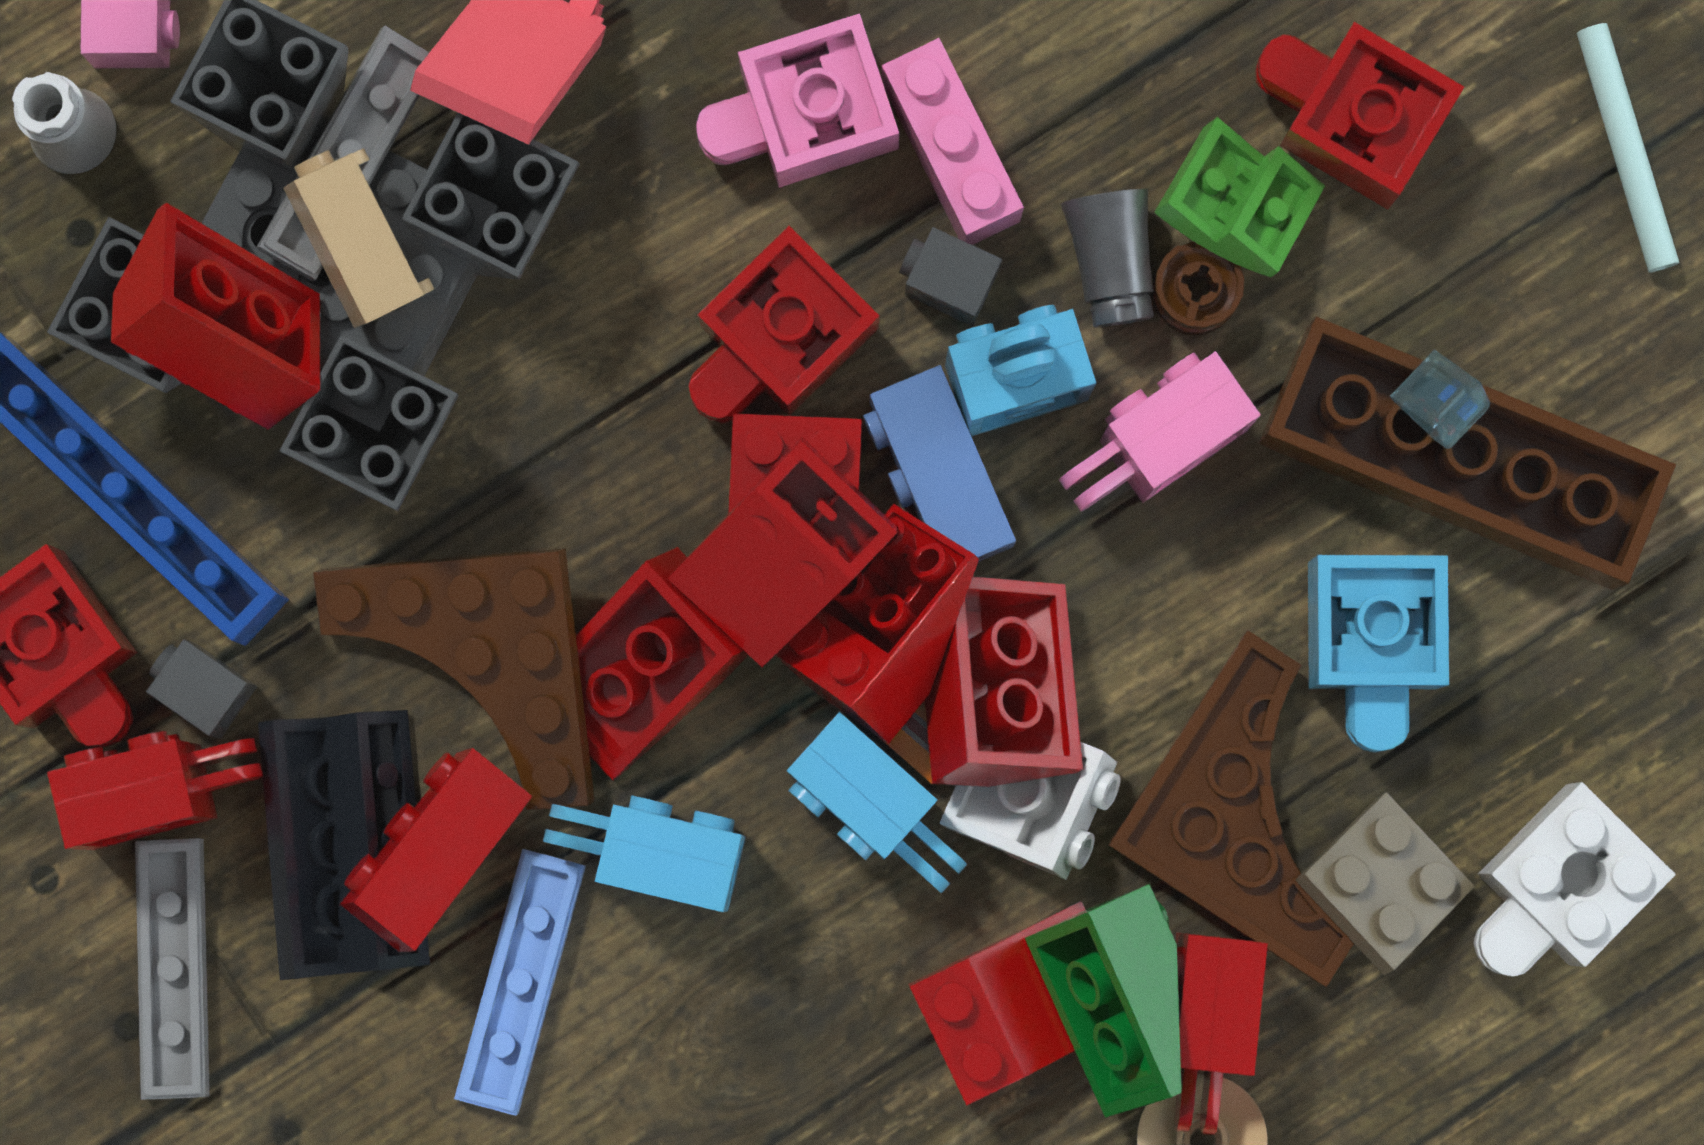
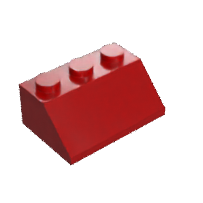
M165 203L157 209L113 292L111 342L124 349L127 353L139 357L173 376L181 383L191 386L225 405L233 412L241 414L269 430L320 391V294L172 205Z
M984 577L972 578L930 694L925 699L932 784L992 787L1073 774L1083 770L1065 584Z

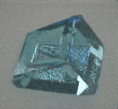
M1435 349L1390 395L1392 400L1446 449H1450L1490 406V400L1482 383Z

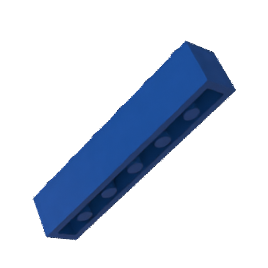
M0 332V422L231 641L246 646L289 599L17 342Z

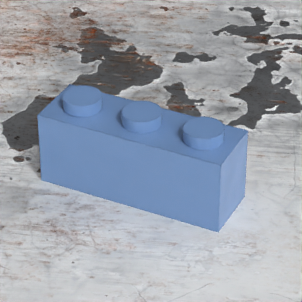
M941 365L870 394L869 404L872 412L863 415V418L876 449L880 450L888 446L897 470L888 473V477L902 509L913 505L919 520L975 554L979 561L1014 547L1016 543L1014 534Z

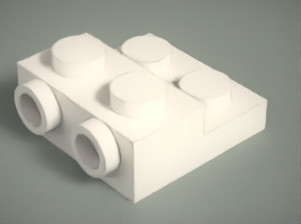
M1080 742L1083 770L1078 773L992 787L956 785L940 824L947 829L998 849L1012 858L1067 880L1071 868L1082 869L1092 853L1095 837L1093 833L1088 832L1097 808L1107 810L1116 798L1120 786V775L1114 773L1118 762L1106 752Z

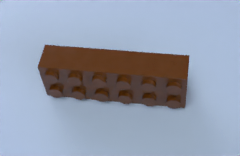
M1317 316L1308 325L1303 334L1259 442V445L1610 590L1629 584L1676 467V464ZM1428 376L1473 394L1481 401V404L1444 442L1436 436L1438 423L1432 408L1423 401L1407 399ZM1413 405L1425 410L1431 420V430L1405 406Z

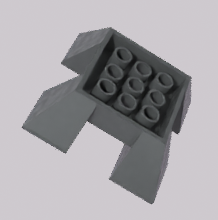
M224 0L170 102L239 151L202 224L320 294V391L304 403L280 452L399 511L459 396L456 392L424 377L477 275L518 280L521 278L578 169L579 162L534 139L528 145L460 113H457L428 170L388 151L369 187L417 282L430 278L435 289L367 324L354 328L330 281L318 280V277L315 281H310L256 249L286 196L283 188L297 177L294 167L306 161L344 94L349 48L347 45L257 0ZM108 217L47 333L167 393L180 385L181 382L139 357L127 353L124 349L111 342L113 292L144 234Z

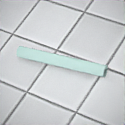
M1601 23L1587 27L1577 32V37L1648 272H1655L1675 266L1680 262L1608 24Z

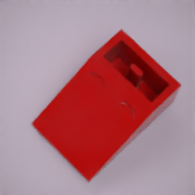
M801 437L667 579L755 662L763 667L898 533L897 526L809 442Z
M895 504L891 506L885 515L897 526L898 533L834 599L776 654L811 690L888 744L930 694L979 561L975 554Z

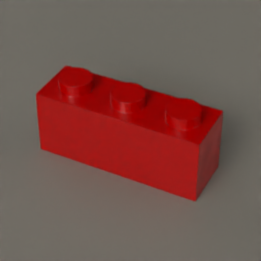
M474 748L457 752L454 757L446 752L433 765L423 780V783L430 787L415 807L407 803L396 813L384 830V834L390 840L376 858L367 854L354 867L344 882V885L350 889V892L340 905L399 952H411L419 947L533 797Z

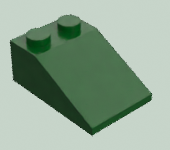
M1150 884L1082 911L1025 938L1105 1118L1169 1099L1182 1093L1177 944L1169 929L1167 912L1162 904L1156 900Z

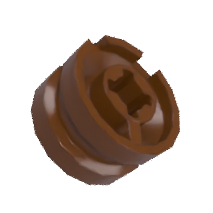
M1194 241L1181 246L1177 245L1164 257L1153 279L1154 293H1152V300L1157 314L1169 327L1183 334L1203 335L1218 330L1232 317L1243 297L1244 276L1239 265L1214 254ZM1194 277L1204 279L1209 286V293L1201 296L1199 301L1191 300L1192 292L1186 284L1189 279Z

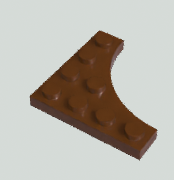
M566 548L326 568L313 572L321 635H348L371 638L411 651L437 665L457 680L479 702L504 738L515 762L522 788L533 796L526 804V810L550 809L552 804L565 807L589 806L595 801Z
M1247 630L1107 846L1249 939L1268 943L1267 950L1321 986L1327 987L1354 943L1295 881L1301 873L1294 863L1282 837L1283 832L1276 811L1273 786H1271L1270 758L1272 741H1274L1280 711L1286 695L1302 665Z

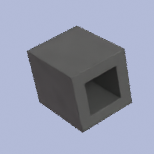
M932 227L925 243L914 239L899 273L909 277L905 286L906 296L974 326L1000 271L1002 259Z
M183 639L178 648L171 644L156 659L149 672V676L155 680L146 692L208 736L221 739L258 686L197 643Z

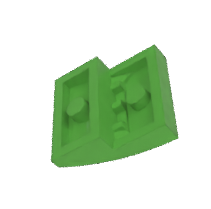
M1216 117L1203 127L1154 213L1180 233L1214 254L1248 270L1272 277L1279 272L1325 185L1279 146L1266 156H1263L1221 119Z

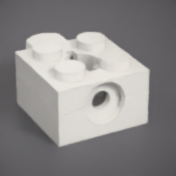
M1583 782L1566 784L1478 873L1505 902L1477 930L1473 942L1476 955L1483 966L1494 973L1507 976H1518L1526 973L1550 948L1568 965L1586 967L1676 874Z

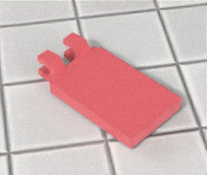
M471 0L415 70L410 91L529 145L600 48L606 26L603 25L604 18H601L604 5L599 4L601 0H570L569 3L564 0Z

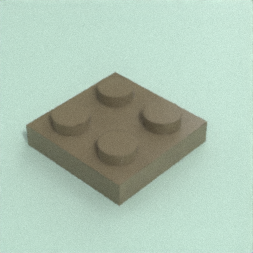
M1387 792L1376 798L1295 880L1383 975L1394 971L1475 887Z

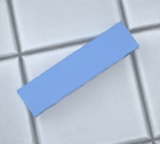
M522 849L454 1099L515 1116L519 1114L586 865Z

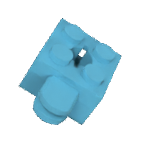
M1055 305L1042 306L1019 315L1020 324L995 332L993 324L990 323L967 329L956 335L958 343L948 347L945 368L955 400L971 436L1088 401L1096 385V380L1073 309L1057 313Z
M1317 555L1308 562L1309 689H1345L1346 733L1350 741L1362 750L1380 752L1393 749L1404 742L1409 733V689L1436 690L1449 686L1448 556Z
M840 712L788 768V774L796 780L788 791L817 817L826 808L844 824V827L837 835L864 860H867L873 852H876L884 860L894 851L935 889L942 893L950 883L902 840L909 832H912L958 874L967 865L960 856L920 821L936 803L937 799Z
M631 795L629 807L613 804L610 817L552 804L549 813L550 817L607 830L605 841L600 842L545 829L543 842L601 855L595 878L597 883L715 911L727 912L746 836L733 833L735 820L695 810L692 823L670 818L672 805Z

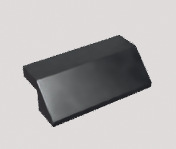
M408 710L355 712L326 718L283 719L259 722L258 729L280 980L430 965L428 935L415 951L399 952L340 905L350 892V889L344 885V882L354 867L367 854H370L373 858L377 857L390 840L384 834L385 828L405 804L410 803L413 807L416 806Z

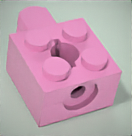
M860 13L738 52L740 71L748 93L708 105L699 113L696 124L699 146L705 156L715 164L729 165L768 153L779 188L899 149V131Z
M1216 351L1200 361L1195 352L1188 355L1163 374L1164 378L1157 383L1160 390L1153 395L1147 397L1143 390L1139 389L1110 410L1111 415L1105 419L1108 427L1100 439L1103 448L1069 470L1059 479L1065 490H1069L1111 461H1114L1118 468L1098 481L1074 500L1080 511L1089 508L1126 481H1128L1142 503H1144L1246 433L1261 416Z

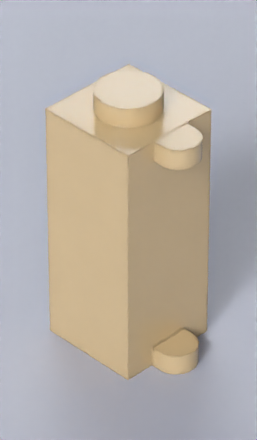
M364 148L336 161L329 150L296 165L294 169L299 178L283 188L354 328L367 324L435 289L430 278L417 282L359 167V165L370 160Z

